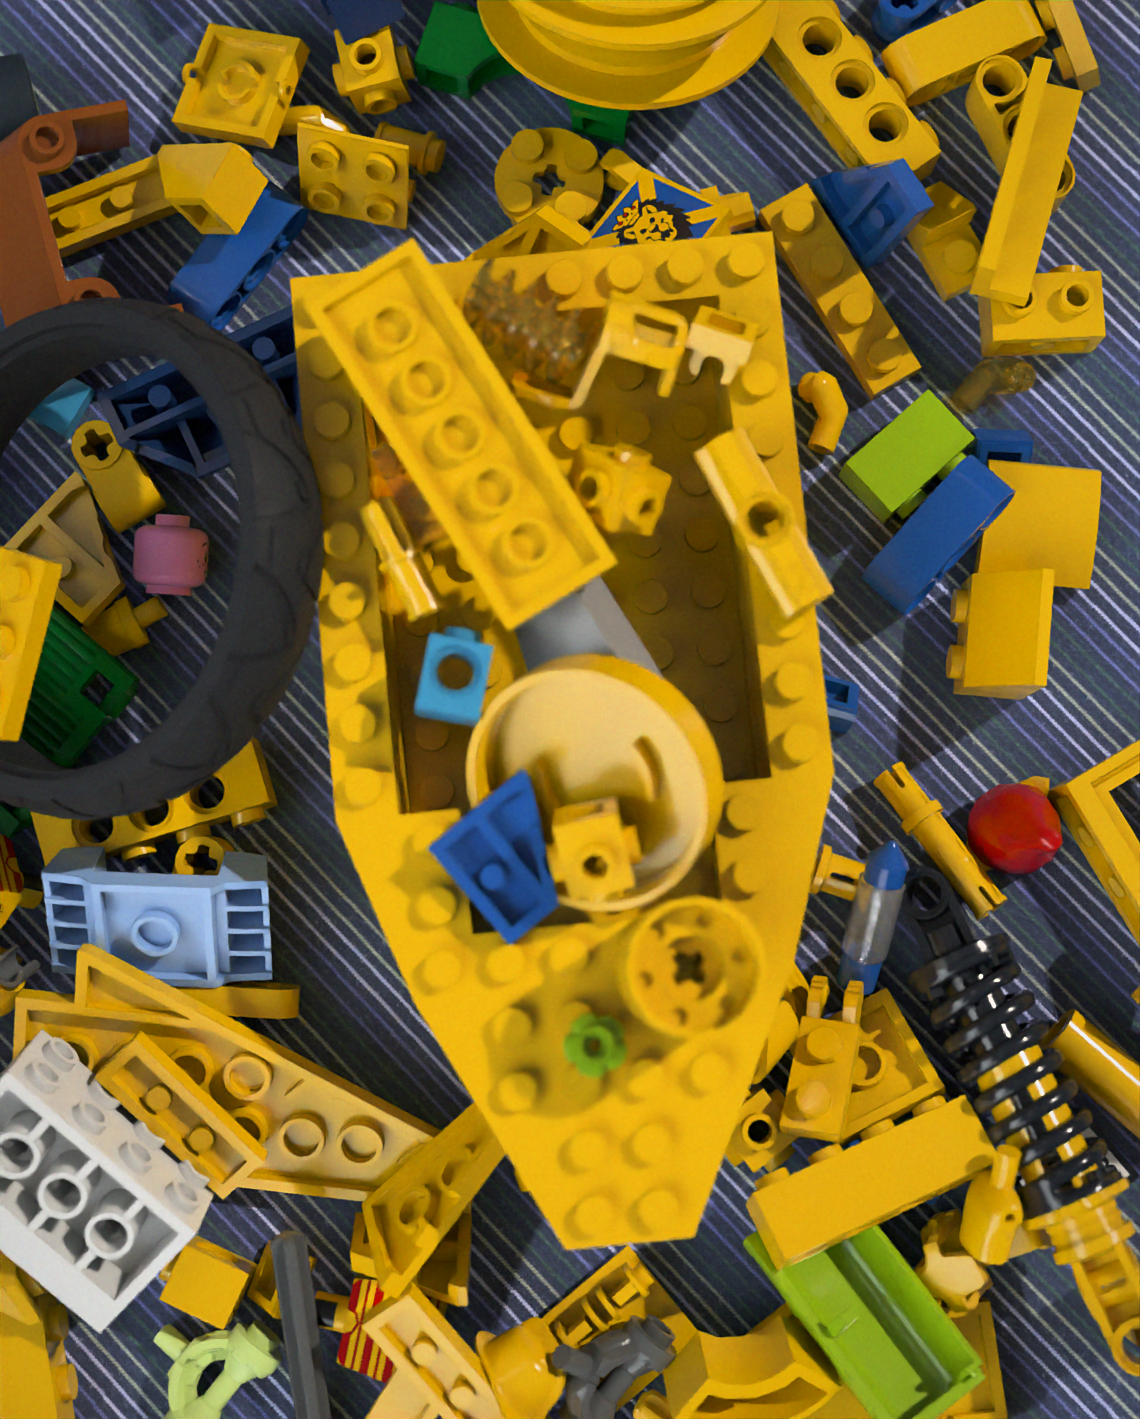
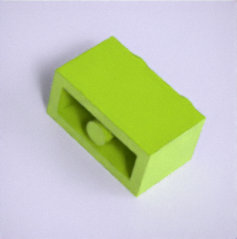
M928 389L845 463L838 476L883 524L896 513L904 520L928 498V495L922 489L937 476L943 481L966 458L963 452L975 437Z

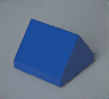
M823 674L829 729L847 734L857 715L860 685Z

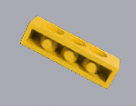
M780 0L779 16L775 31L762 56L847 168L904 158L919 181L931 174L942 152L939 148V140L936 133L927 122L923 120L918 121L906 106L905 95L898 83L890 77L885 78L873 63L872 52L864 39L858 35L852 36L842 23L840 11L834 0ZM810 44L821 45L828 51V54L822 56L813 55L805 49V46ZM850 86L855 88L861 96L854 99L846 98L838 92L837 88ZM874 128L885 129L891 133L894 140L888 142L879 141L871 135L869 130Z
M252 738L235 757L207 779L219 778L224 786V796L217 806L205 809L199 801V790L203 784L201 783L186 794L171 801L167 800L169 805L168 815L158 825L151 826L147 822L145 811L112 817L113 831L109 838L101 843H97L91 835L90 827L93 820L60 819L30 811L45 866L63 848L104 847L105 859L121 854L123 862H129L157 853L155 844L176 837L178 845H182L186 840L196 836H211L210 826L231 820L233 828H238L266 819L264 810L277 806L278 803L260 742Z

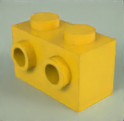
M1062 265L1050 269L1048 273H1035L1025 307L978 296L982 357L1092 353L1106 337L1101 271H1083L1079 265Z

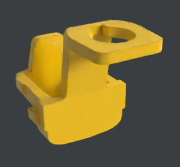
M611 290L599 326L598 337L573 389L552 380L522 372H514L509 391L514 396L559 409H576L584 402L605 353H610L662 369L657 393L658 395L668 397L687 343V321L677 312ZM634 315H641L676 325L674 334L640 324L635 321Z
M958 1208L934 1214L921 1229L920 1236L924 1255L913 1270L934 1299L945 1301L955 1313L974 1310L984 1292L993 1286V1282L986 1269V1266L993 1264L978 1261L961 1244L959 1229L962 1217ZM1020 1224L1008 1259L1037 1250L1038 1248L1043 1250L1054 1247L1050 1241V1235L1047 1234L1045 1229L1024 1231Z

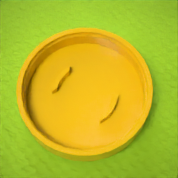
M574 654L555 658L536 666L506 688L490 703L476 724L470 740L466 763V782L471 807L474 808L519 769L524 767L530 776L546 847L548 844L556 843L552 825L554 809L616 796L623 826H636L644 863L633 865L634 887L624 889L623 895L611 901L590 903L586 898L571 901L566 880L555 882L559 902L562 904L591 911H617L638 907L651 902L665 894L680 881L704 852L717 828L723 802V777L718 752L706 725L694 707L670 683L656 673L628 660L610 655Z

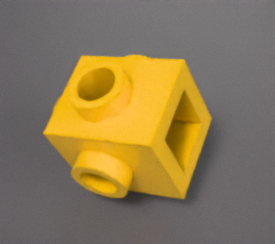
M391 24L348 45H345L338 29L334 30L340 63L332 64L336 87L341 98L350 97L359 115L365 113L373 115L386 114L393 111L399 104L411 101L407 80L416 78L412 57L407 44L399 46V41Z
M579 443L566 481L601 536L622 540L625 533L652 534L656 520L662 511L663 501L672 477L650 464L652 455L648 452L623 443H617L616 447Z
M616 796L554 809L552 829L556 843L547 845L548 860L554 881L566 880L571 901L586 898L590 903L607 902L623 895L624 889L634 887L633 865L644 863L636 826H623Z
M757 1083L747 1090L724 1153L735 1168L745 1161L754 1173L763 1166L768 1172H771L789 1159L796 1151L791 1143L800 1136L782 1134L779 1126L785 1097L777 1088L769 1095ZM755 1120H764L769 1125V1134L759 1142L751 1140L748 1136L750 1124Z

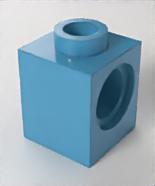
M445 627L443 635L430 633L415 715L476 727V724L479 722L493 651V645L481 643V633L457 627ZM459 659L467 663L471 668L473 681L462 690H449L439 682L436 674L437 669L447 660Z

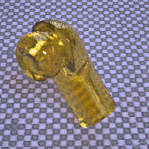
M987 358L977 364L950 399L959 410L972 415L988 394L1027 392L1035 383L1036 373L1033 366L1022 359Z

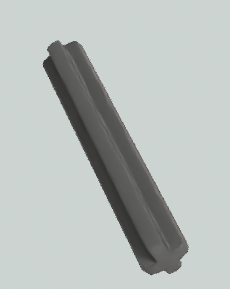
M284 1230L281 1231V1234L272 1237L270 1247L295 1419H332L306 1236L302 1231Z

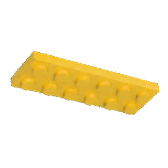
M414 238L304 305L509 633L617 566V561Z

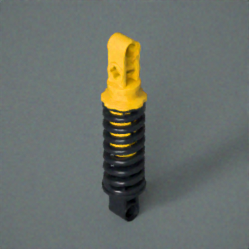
M929 867L913 868L907 871L903 887L896 890L897 901L925 957L926 963L905 978L909 987L913 986L919 999L926 1001L939 1000L940 1004L929 1014V1023L933 1029L944 1031L961 1027V1029L945 1040L942 1050L945 1057L949 1059L975 1056V1059L964 1065L957 1072L956 1080L962 1088H980L982 1093L974 1098L970 1105L978 1118L994 1117L996 1124L986 1130V1134L993 1147L997 1148L999 1145L1007 1144L1021 1151L1016 1176L1021 1175L1025 1185L1018 1189L1016 1193L1022 1205L1023 1219L1021 1225L1024 1231L1045 1229L1047 1234L1050 1235V1241L1055 1246V1251L1051 1254L1057 1266L1071 1265L1075 1281L1085 1304L1095 1321L1098 1322L1116 1362L1126 1372L1140 1377V1357L1130 1353L1123 1341V1336L1127 1331L1140 1327V1263L1130 1245L1126 1243V1240L1136 1231L1130 1220L1122 1219V1213L1117 1208L1115 1198L1130 1186L1126 1176L1123 1177L1121 1172L1115 1168H1105L1102 1159L1108 1152V1145L1105 1140L1096 1136L1083 1138L1081 1133L1090 1127L1093 1122V1115L1085 1107L1069 1108L1067 1102L1077 1094L1079 1086L1071 1077L1055 1079L1052 1074L1064 1062L1062 1051L1053 1047L1041 1050L1038 1044L1032 1046L1045 1038L1050 1032L1047 1021L1037 1018L1018 1024L1015 1018L1030 1009L1035 1004L1036 998L1030 990L1023 989L1004 995L1001 989L1002 986L1013 981L1021 974V967L1013 955L1009 945L1011 940L1007 932L979 938L956 890L948 878ZM934 879L941 888V899L933 909L921 911L913 902V890L920 881ZM1125 1279V1280H1123V1281H1121V1282H1118V1283L1113 1284V1285H1111V1286H1108V1287H1106V1288H1101V1287H1103V1286H1105V1285H1108V1284H1110V1283H1113V1282H1115V1281H1117V1280Z

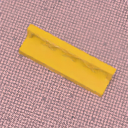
M1035 56L1024 89L969 291L970 294L1025 307L1030 294L1084 92L1046 83L1052 60Z

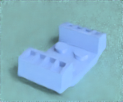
M74 847L61 849L41 872L50 940L52 972L76 975L77 950L83 943L95 945L170 986L218 988L234 981L273 979L267 858L264 855L226 851L218 876L107 872L104 847Z

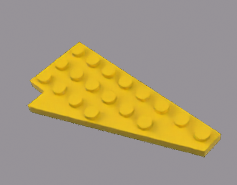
M83 943L77 950L75 994L22 989L15 997L13 1059L43 1029L51 1037L60 1038L71 1045L76 1051L79 1061L96 1075L100 1068L141 1030L268 1151L264 1163L238 1186L240 1188L364 1202L441 1132L438 1128L93 944ZM473 1198L462 1213L471 1214Z

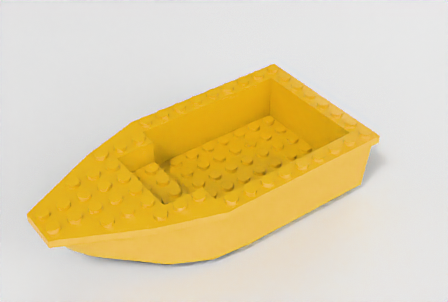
M768 231L430 264L509 390L514 372H522L552 380L573 389L598 337L599 326L611 290L679 313L687 321L688 336L701 305L760 324L746 365L739 364L733 380L728 385L720 383L725 367L723 361L715 356H707L703 359L697 375L690 373L689 361L694 349L685 347L672 390L668 397L658 395L657 393L662 369L610 353H605L584 402L576 409L554 408L512 395L565 480H567L579 443L616 447L617 443H623L640 448L652 455L650 462L652 466L672 477L663 501L662 511L656 520L651 535L625 533L622 540L601 536L616 559L617 566L600 577L664 679L687 699L706 725L715 744L721 764L723 802L718 825L710 843L688 872L665 894L638 907L617 911H591L559 902V906L511 945L505 941L428 850L431 842L472 809L466 782V763L469 744L475 727L415 715V707L430 633L443 635L445 627L463 628L481 633V643L493 645L480 717L499 694L528 672L515 629L509 633L304 306L357 272L290 278L303 437L315 469L314 475L319 484L323 511L321 520H323L324 558L322 583L317 606L336 823L416 1007L565 1250L694 1237L793 968L834 775L816 608L813 607L798 616L784 621L748 554L742 552L736 545L733 527L693 457L694 453L704 447L709 441L728 431L743 428L778 493L784 495L792 504L795 513L794 521L808 544L773 233ZM634 315L635 321L640 324L674 334L676 325L641 315ZM385 496L394 498L416 546H424L426 553L422 556L423 561L441 598L446 603V606L413 622H410L407 617L408 613L389 573H381L379 569L383 561L361 517V509L365 505ZM758 511L747 517L748 527L754 534L768 538L779 533L780 527L773 515ZM450 659L443 662L436 672L441 685L449 690H462L473 681L471 668L467 663L459 659ZM692 897L724 902L746 917L762 941L767 965L762 997L748 1018L724 1035L699 1040L655 1031L635 1017L619 993L615 972L619 943L636 918L656 905ZM675 954L672 960L676 964L677 970L672 975L673 980L676 982L683 979L694 982L697 977L692 970L693 964L697 961L694 954L684 957ZM586 1013H595L597 1017H603L604 1015L612 1016L619 1021L625 1031L623 1042L627 1045L625 1060L617 1069L613 1070L610 1068L606 1070V1074L602 1077H588L578 1071V1066L575 1063H570L564 1053V1038L571 1033L572 1022L580 1015ZM594 1038L590 1041L589 1047L593 1051H598L602 1047V1042Z

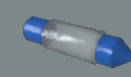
M890 840L869 852L864 871L859 875L841 945L843 953L836 976L837 984L844 991L849 981L853 980L864 983V995L872 993L876 988L882 962L886 960L906 888L904 881L909 866L899 845L894 840Z

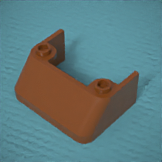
M125 99L35 116L0 141V308L6 327L37 312L62 304L91 298H120L117 290L109 282L101 278L84 277L67 281L39 176L64 171L74 162L77 156L130 147L129 114ZM182 303L170 305L180 309V312H184Z

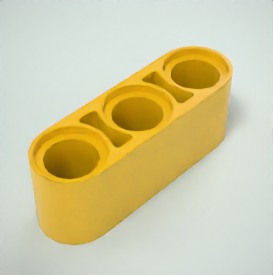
M985 0L897 39L882 52L881 60L890 78L895 80L901 87L906 98V106L914 107L972 82L981 62L988 57L1005 55L1015 59L1017 62L1027 58L1045 44L1047 35L1029 0Z
M1005 55L991 56L981 62L965 96L967 113L1000 176L1011 141L1008 132L1014 130L1028 80L1021 65L1015 59ZM991 84L1000 87L1005 96H993L987 92L984 85ZM1068 154L1066 155L1051 215L1058 210L1075 183L1076 173Z

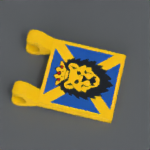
M616 148L610 149L600 160L599 164L602 169L608 170L604 177L607 185L615 190L622 191V193L593 229L589 232L571 216L560 212L561 215L592 236L587 249L716 237L733 216L730 207L641 167L627 154Z

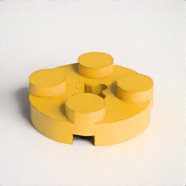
M543 127L535 130L524 129L517 132L513 136L511 144L501 154L494 176L496 199L500 208L502 207L504 214L511 219V224L514 226L547 204L557 212L571 216L581 225L585 222L587 225L596 216L601 206L604 192V173L600 167L595 146L589 140L582 139L574 132L562 128ZM548 172L556 173L557 179L565 182L564 187H554L552 195L542 194L541 185L535 182L538 177L544 176Z

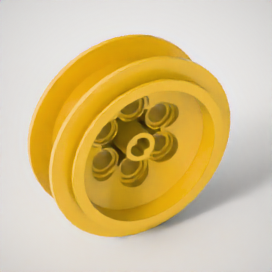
M476 0L482 25L491 42L499 53L521 74L539 86L562 97L588 105L619 110H650L683 105L702 99L730 85L745 74L758 61L767 48L775 31L780 8V0Z

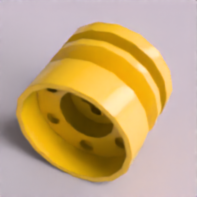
M692 897L656 905L636 918L619 943L615 972L619 993L635 1017L655 1031L699 1040L724 1035L748 1018L762 997L767 965L762 941L746 917L724 902ZM675 954L680 957L694 954L697 959L692 966V970L697 976L694 982L683 979L676 982L673 980L672 975L677 970V966L672 960Z

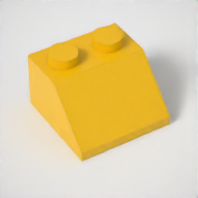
M1041 568L974 573L961 584V589H954L950 606V620L953 623H958L957 645L950 644L946 660V677L954 679L953 694L1021 700L1047 686L1055 569Z

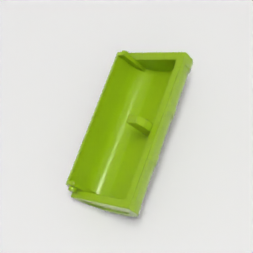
M878 1225L777 1272L758 1231H755L743 1241L742 1245L765 1272L789 1305V1309L801 1321L834 1366L839 1377L848 1385L872 1419H935L986 1378L979 1367L984 1362Z

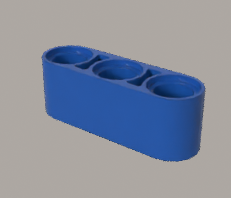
M269 180L238 235H207L172 280L167 291V301L172 305L182 303L185 312L204 320L209 327L213 326L221 331L233 319L297 238L307 221L309 209Z
M973 454L967 456L949 473L871 561L861 576L862 580L902 616L907 615L930 593L1013 499L1016 491Z

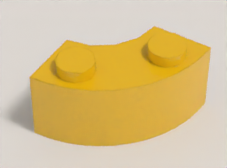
M781 1314L763 1329L741 1337H716L697 1331L669 1367L663 1371L671 1419H803L821 1408L842 1389L836 1369L806 1328Z

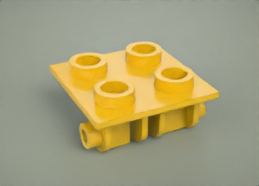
M298 122L297 144L300 201L304 206L326 214H334L377 225L407 230L408 202L413 201L416 189V180L408 179V145Z
M628 1244L541 1317L559 1345L567 1344L577 1350H580L591 1340L607 1332L621 1329L632 1315L644 1319L648 1314H651L665 1323L676 1337L672 1344L677 1351V1355L698 1331ZM652 1370L637 1377L617 1402L616 1412L662 1372L659 1373ZM607 1375L605 1377L600 1376V1382L597 1385V1387L600 1386V1384L604 1381Z

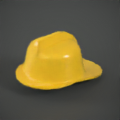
M531 1317L498 1336L489 1331H479L474 1338L475 1350L488 1374L502 1418L551 1419L549 1411L562 1395L566 1384V1372L553 1365L552 1356L559 1344L545 1321L539 1317Z

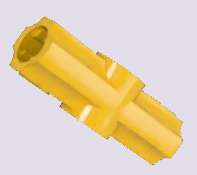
M743 428L728 431L709 441L704 447L696 451L693 457L733 527L736 545L742 552L748 554L784 621L806 612L832 596L834 590L794 521L795 513L792 504L784 495L778 493ZM758 511L767 512L778 521L779 533L768 538L760 537L749 529L747 517Z

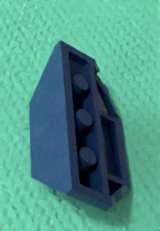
M292 305L226 336L239 344L266 371L284 397V405L290 408L303 433ZM170 362L163 363L96 394L121 448L198 479H203L231 466L228 450L220 429L206 402L191 382Z

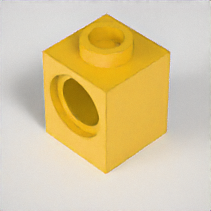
M196 1235L161 1270L159 1279L167 1283L159 1300L224 1330L234 1319L258 1264Z

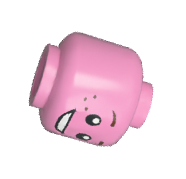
M156 514L155 525L142 526L135 532L132 566L134 579L139 583L146 584L145 593L191 596L192 588L203 585L207 578L209 547L207 534L200 529L190 528L189 516Z

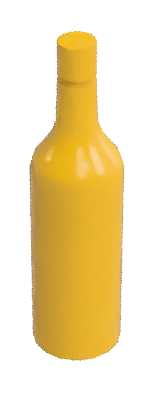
M1071 1009L1067 1011L1050 1027L1048 1035L1040 1041V1049L1053 1047L1062 1051L1064 1062L1057 1070L1065 1077L1074 1079L1079 1089L1140 1139V1063L1077 1010Z

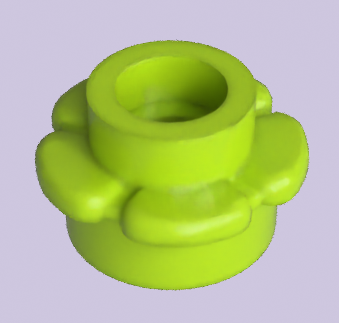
M586 1013L580 1015L572 1022V1031L565 1036L563 1049L567 1060L570 1063H575L581 1074L588 1077H602L606 1074V1070L610 1068L615 1070L620 1067L627 1054V1045L623 1042L625 1031L618 1020L609 1015L597 1017L595 1013ZM594 1038L602 1042V1047L598 1051H593L589 1047L590 1041Z

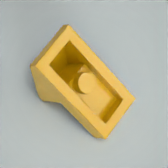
M940 181L925 189L934 206L906 237L944 303L971 288L982 245L969 224L977 210L974 203Z

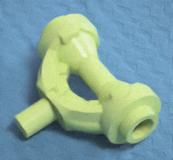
M256 1320L250 1326L238 1322L232 1330L209 1332L196 1337L192 1342L187 1340L170 1323L165 1325L153 1341L175 1361L167 1373L169 1378L168 1402L170 1410L163 1419H220L221 1410L242 1383H246L256 1377L263 1379L271 1375L283 1360L282 1354L278 1350L281 1344L280 1338L269 1327ZM225 1360L224 1370L206 1393L198 1397L197 1385L203 1370L216 1361Z

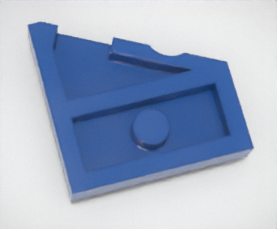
M904 158L832 171L815 178L811 182V185L866 270L882 263L934 206L922 183L917 179Z
M524 767L519 769L428 846V850L509 945L559 906V897L550 869L547 847L530 776Z

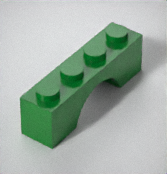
M434 1L414 59L418 85L470 100L490 81L506 75L521 74L493 45L482 25L478 10L464 3L455 2L448 5ZM563 97L570 112L572 132L624 147L636 110L597 107Z

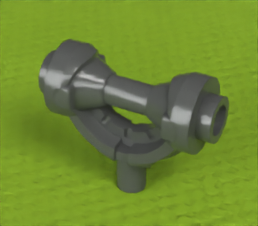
M648 1314L644 1319L632 1315L621 1329L607 1332L591 1340L580 1350L567 1344L559 1345L553 1353L552 1362L556 1368L566 1372L565 1401L558 1408L561 1419H615L617 1402L634 1380L652 1370L659 1373L662 1372L663 1369L669 1367L677 1356V1351L672 1344L676 1338L672 1330L651 1314ZM607 1375V1377L600 1384V1386L597 1387V1385L600 1382V1376L605 1377Z

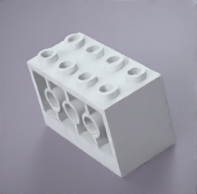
M41 1029L0 1073V1250L97 1332L101 1333L197 1234L215 1192L207 1185L211 1181L207 1176L198 1173L187 1159L182 1162L164 1145L166 1142L164 1139L154 1135L143 1121H139L94 1078L95 1074L79 1061L78 1055L71 1045L60 1038L51 1037Z

